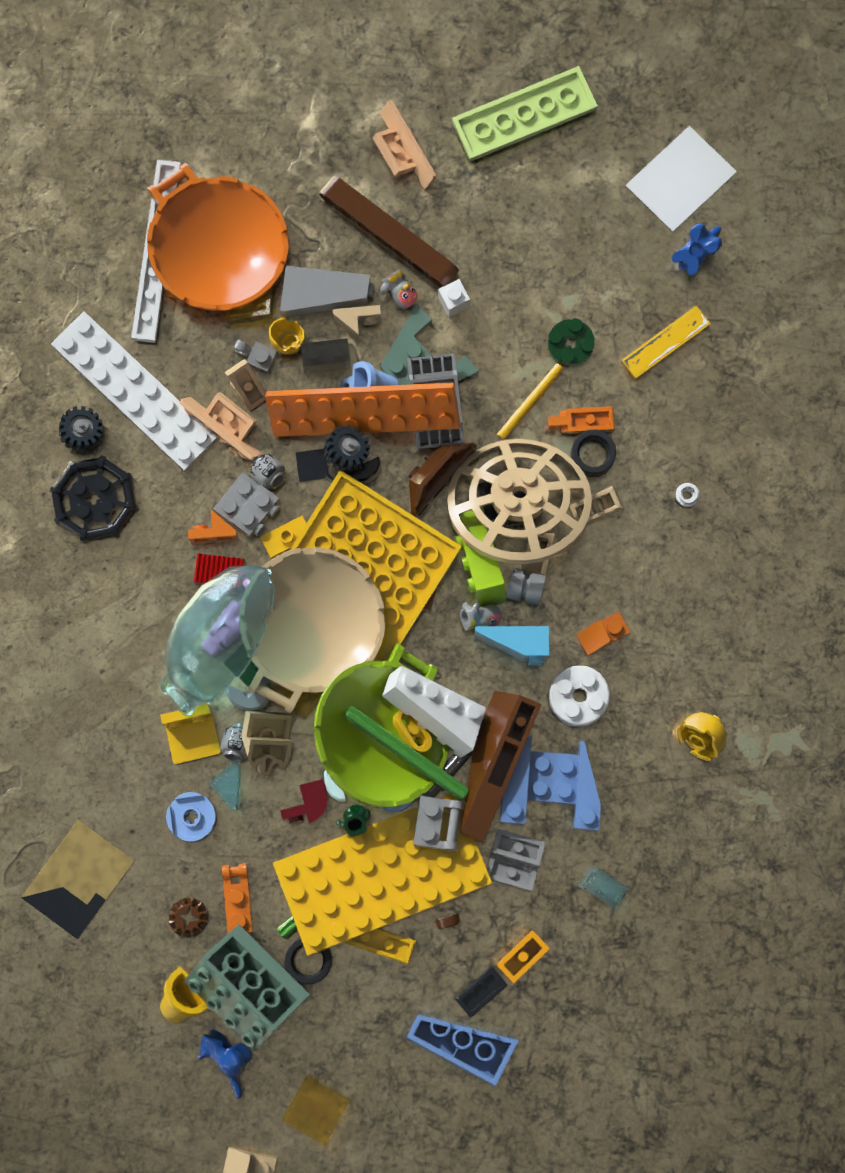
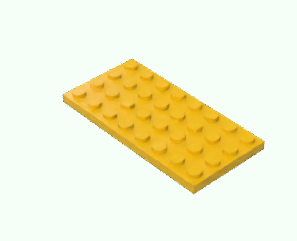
M452 794L439 798L445 800L459 801V799ZM418 807L367 826V831L364 834L356 837H350L346 834L274 862L275 871L307 956L491 885L492 881L475 839L460 833L464 811H460L456 843H458L457 852L413 846ZM443 809L439 841H446L451 809Z

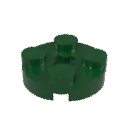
M578 318L560 321L549 333L547 346L549 354L559 364L569 365V367L579 366L585 363L592 354L595 344L594 335L588 325ZM567 338L576 339L575 348L565 346Z

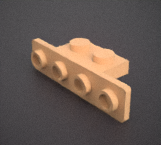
M392 100L388 101L380 112L388 130L376 133L373 140L394 176L414 171L422 187L427 189L437 177L435 171L425 157L422 148L415 140L411 129L405 123L399 109Z
M221 392L215 395L207 409L192 397L183 398L179 402L187 414L193 417L196 416L202 421V425L206 429L216 432L221 436L220 439L225 444L235 447L239 455L244 459L253 461L257 456L262 455L260 451L245 440L257 420Z

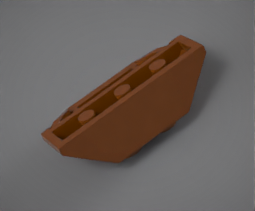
M474 442L439 445L436 450L432 448L424 457L425 463L421 467L416 466L409 474V478H411L409 480L411 514L419 518L448 485L455 471L468 456L477 450V445Z

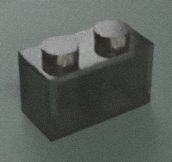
M348 338L301 343L305 374L351 369Z

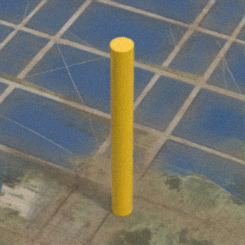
M556 364L497 433L500 439H506L564 370L562 366Z

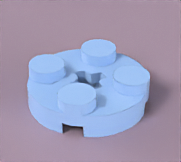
M187 792L176 797L167 810L166 821L169 829L176 837L184 841L195 842L204 839L212 832L216 822V811L208 798L195 792ZM190 810H193L194 814H198V819H195L193 824H190L189 820H185V816L189 814Z

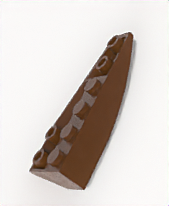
M494 691L483 716L473 749L468 780L469 791L465 799L461 834L479 842H484L542 704L518 694Z

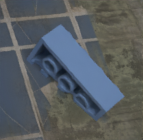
M422 1015L416 1017L405 1038L407 1041L492 1087L496 1086L519 1041Z

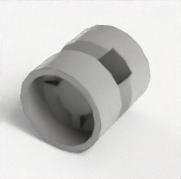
M513 568L506 598L517 601L524 598L526 603L539 605L546 575L535 572L527 575L526 570Z

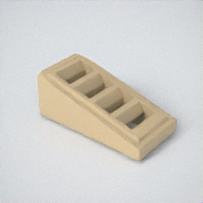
M611 486L592 495V505L596 514L593 516L592 513L590 514L588 524L624 509L615 487ZM610 495L614 504L613 507L609 506L605 496ZM585 499L569 505L577 522H579L582 516L578 507L583 506L584 508ZM598 499H601L602 504L605 508V510L602 512L596 501Z

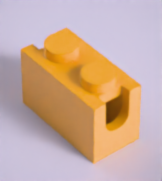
M531 930L496 966L512 983H515L550 948Z

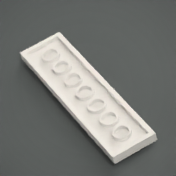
M84 311L51 343L54 349L184 472L218 440V437L212 431L206 429L196 416L193 417L184 411V407L179 404L180 401Z

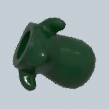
M351 805L343 813L344 822L336 820V824L340 829L345 830L350 837L364 834L367 831V822L371 814L370 810L365 809L362 805Z

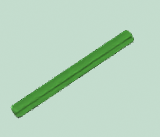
M351 706L344 715L346 720L459 800L466 797L469 791L468 787L354 706Z

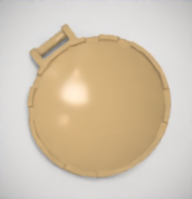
M319 547L297 548L281 553V555L265 563L255 573L243 594L239 611L241 639L247 654L258 668L247 691L253 694L256 692L285 707L284 710L291 713L302 692H324L329 683L345 669L361 662L374 660L384 637V605L380 592L371 580L370 575L358 563L346 555L330 549ZM265 677L292 691L293 694L289 699L260 684V681Z

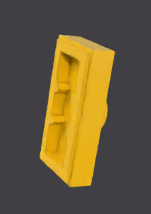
M303 516L260 537L271 559L291 549L306 525Z

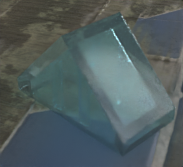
M236 760L208 783L233 811H238L242 764Z

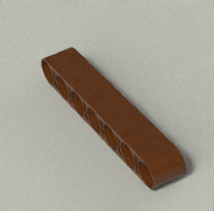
M334 175L319 192L320 197L327 204L439 288L448 285L459 272L457 266L338 176Z

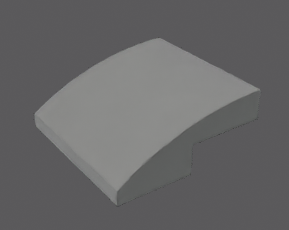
M498 829L487 868L491 881L532 893L546 842Z

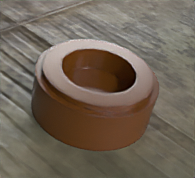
M452 913L436 918L435 922L437 928L444 929L459 924L461 920L459 913Z

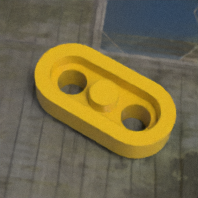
M400 710L396 712L393 716V725L404 743L420 754L428 751L432 746V737L428 730L420 727L418 721L411 715H405Z

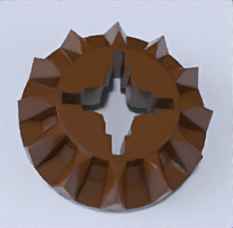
M193 898L179 900L169 912V925L174 933L181 937L190 938L199 935L205 929L208 922V913L205 906ZM191 907V916L198 919V921H190L185 928V920L178 917V914H187Z

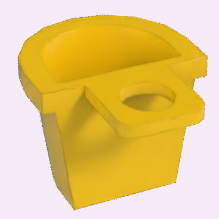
M180 966L165 982L164 996L160 1004L163 1016L173 1023H182L192 1016L202 1014L208 1009L206 1003L196 993L192 992L184 982L188 974Z

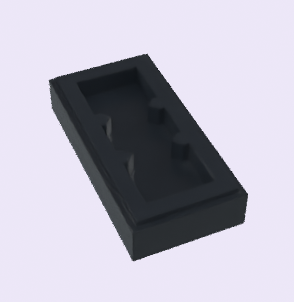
M491 966L460 993L455 1000L468 1016L472 1018L505 989L508 984Z

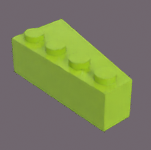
M472 510L459 514V518L466 529L475 538L483 541L489 529L479 522ZM455 536L457 544L462 546L461 550L464 553V557L461 559L464 571L469 572L470 578L467 581L470 592H474L479 607L487 604L498 605L506 603L505 583L499 562L481 555L470 548L460 536Z

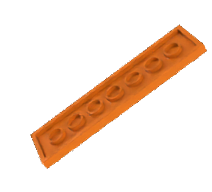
M454 383L267 391L265 395L274 437L331 434L333 430H337L339 426L345 428L346 425H350V430L357 427V433L361 431L364 433L449 430L459 429L461 425Z

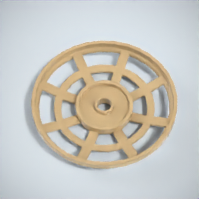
M529 439L502 440L476 450L455 471L448 488L447 499L449 517L460 538L481 555L509 564L538 563L566 551L583 534L589 521L592 505L589 482L582 469L574 460L556 447ZM510 446H529L543 449L546 452L542 456L523 452L512 453ZM500 448L502 455L489 460L480 469L467 466L477 457ZM556 455L566 461L579 475L580 480L567 481L562 471L551 462L553 457ZM515 459H529L536 461L531 469L517 468ZM502 461H505L508 469L499 476L486 472L492 466ZM546 466L555 473L559 481L546 482L540 473ZM461 473L472 476L469 501L455 505V488ZM480 479L491 483V494L477 498L476 493ZM563 490V501L560 509L548 502L549 492ZM570 490H584V509L579 522L566 514L570 504ZM517 491H522L526 496L517 498L513 494ZM492 504L495 511L499 514L494 522L484 515L480 509L481 506ZM470 510L473 511L479 522L489 529L483 541L475 538L466 529L459 518V514ZM543 511L554 516L546 524L535 528L533 519L541 515ZM507 519L523 522L525 530L507 529L503 525ZM560 522L572 529L570 534L560 542L548 548L540 549L538 536L552 530ZM498 534L509 538H528L531 552H508L491 546Z

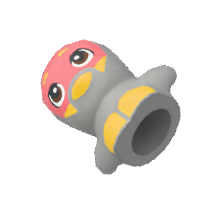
M399 269L381 281L383 285L380 293L384 295L390 291L395 304L404 309L416 302L417 292L408 281H405L406 276Z
M466 601L460 610V619L466 631L472 630L475 626H496L501 620V611L493 604L479 607L477 602L471 606Z

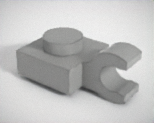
M237 340L234 346V352L248 357L247 363L249 366L268 374L277 355L276 350L259 342H255L254 346L251 347L241 340Z

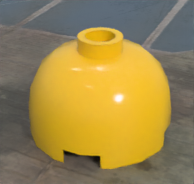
M703 712L692 714L677 729V736L680 742L683 743L685 741L692 748L690 753L702 760L711 761L712 758H717L726 746L727 732L721 719L715 715Z

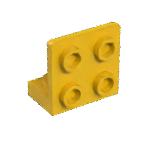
M209 704L160 715L162 725L166 727L174 764L221 753L212 708Z

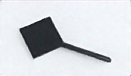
M324 449L295 452L299 482L325 478L333 482L335 478L329 475L327 457H324Z

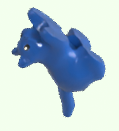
M696 224L690 230L689 242L671 257L674 263L678 262V267L681 271H688L690 276H694L704 259L715 254L722 246L721 238L717 237L722 228L717 226L709 231L704 224Z
M211 1029L210 1035L204 1034L202 1036L203 1040L200 1042L201 1047L198 1059L212 1058L220 1070L229 1077L235 1095L240 1099L242 1097V1088L238 1077L244 1071L246 1064L251 1060V1052L246 1045L241 1043L229 1045L222 1033Z

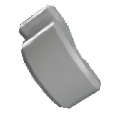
M265 677L260 681V684L270 688L271 683L279 686ZM227 684L226 693L229 700L242 710H262L270 701L256 692L254 694L251 692L247 694Z

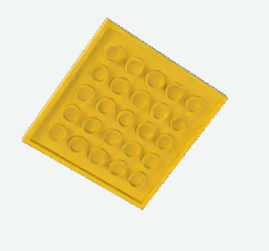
M339 471L290 550L316 547L330 549L351 558L370 575L371 580L382 597L385 616L384 637L373 661L383 662L387 661L392 648L397 643L402 644L462 549V546L345 472Z

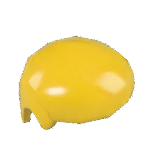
M283 317L271 324L269 340L277 352L292 355L303 348L306 342L305 331L297 321L291 322Z

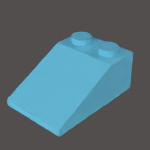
M475 626V639L522 662H528L529 666H542L543 662L548 660L549 626Z

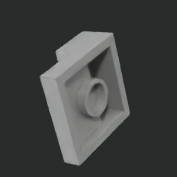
M242 472L213 510L252 539L254 535L258 536L266 526L264 522L267 518L275 516L280 509V499Z

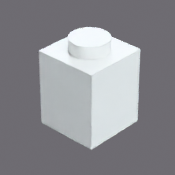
M460 279L438 289V298L449 318L470 308V298Z

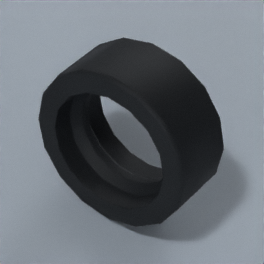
M587 430L579 434L574 440L570 455L574 462L582 469L585 476L598 477L607 473L613 466L616 457V445L605 432ZM597 440L604 444L607 449V458L603 464L597 467H590L582 462L579 451L585 442Z
M301 939L294 941L285 955L287 972L301 984H314L323 980L329 974L332 966L330 950L321 951L323 965L316 974L304 975L294 965L295 954L304 945Z

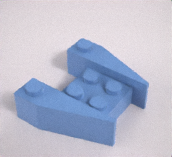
M528 736L502 797L500 823L525 825L527 801L574 805L573 830L599 831L601 804L585 741H580L578 755L531 751L532 737Z

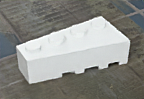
M403 666L389 675L382 695L405 715H411L418 721L420 727L432 732L437 736L436 740L443 745L447 744L459 758L474 749L486 707Z

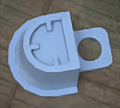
M357 362L353 364L352 376L341 380L340 388H346L347 384H349V387L398 385V381L394 376L374 369L368 362Z

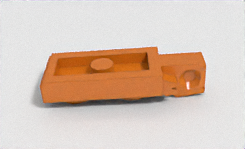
M613 407L570 408L560 411V416H550L548 418V429H561V433L578 434L587 430L614 432Z

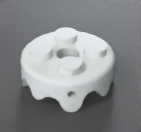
M577 665L564 669L555 677L549 690L550 707L557 718L567 726L586 727L592 725L604 715L610 702L609 686L605 678L598 671L587 666ZM582 689L585 691L587 698L584 702H576L574 700L573 692L575 690Z

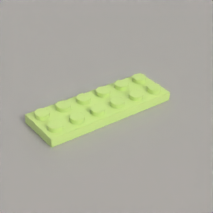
M578 66L452 118V123L471 162L595 111L598 106Z

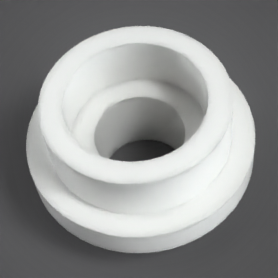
M684 483L678 487L675 496L680 505L691 507L698 502L700 493L694 484ZM689 492L692 497L685 499L683 493Z

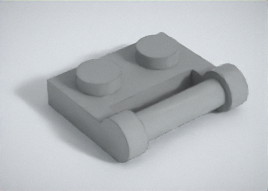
M420 796L413 846L457 852L458 843H456L460 811L463 810L464 802ZM443 809H451L446 841H439Z

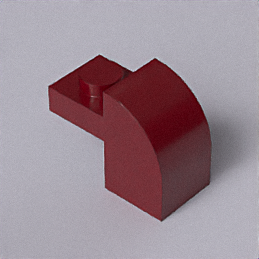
M324 779L299 785L304 804L280 810L282 820H288L289 824L303 821V816L307 815L309 824L319 821L326 813L329 803Z

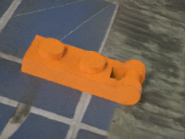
M247 863L239 864L238 867L223 865L222 877L227 933L238 924L247 933L253 932ZM240 876L241 884H232L231 877Z

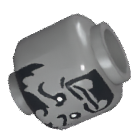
M264 454L257 456L251 462L250 475L259 485L261 484L266 489H274L279 487L285 480V466L273 455Z
M235 724L228 727L223 733L220 750L224 753V757L229 760L240 762L247 758L242 740L243 724Z

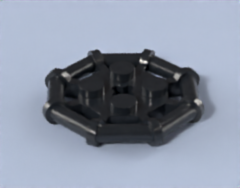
M103 455L99 458L77 462L70 461L66 470L54 486L50 487L49 491L52 493L55 523L69 530L83 542L105 536H117L118 531L131 513L137 509L131 481L133 476L130 472L127 473L113 464ZM98 467L97 474L82 476L79 472L80 470ZM104 469L119 479L112 483L103 476ZM75 473L78 480L73 483L70 491L64 490L63 488ZM122 485L125 502L118 500L117 488ZM92 493L100 496V499L96 500L95 505H92L91 501H87ZM62 496L69 497L70 510L65 513ZM118 507L123 508L118 517L112 523L110 521V517L112 516L111 514L113 513V511H116ZM75 515L84 521L83 528L69 520V518ZM106 522L108 526L90 530L91 524Z

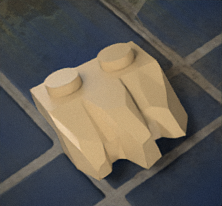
M262 711L245 712L242 740L251 767L254 768L258 765V771L269 777L275 763L278 768L285 770L290 759L293 741L288 739L292 721L291 714Z

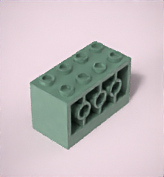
M239 924L200 959L184 980L189 989L196 993L210 1010L216 1012L224 1020L225 1025L233 1029L242 1038L243 1043L251 1047L255 1052L310 995Z

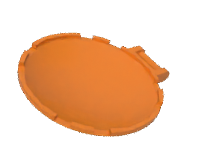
M186 163L179 167V171L158 185H152L147 188L148 193L158 205L148 229V256L156 277L174 297L200 309L213 311L231 310L254 302L267 293L276 283L284 269L288 255L287 227L276 204L262 190L233 177L197 178ZM186 178L188 180L164 197L161 195V193L182 179Z

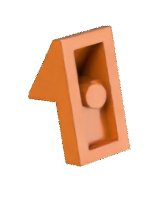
M212 510V528H208V525L194 526V529L188 530V539L191 544L239 540L236 530Z
M618 611L602 621H596L576 636L587 656L630 634V630Z

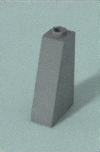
M286 266L280 307L281 317L290 318L332 311L333 309L368 305L369 297L374 295V283H371L370 275Z

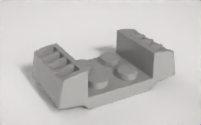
M455 353L407 358L410 385L454 383L461 423L459 429L415 431L417 449L464 443Z

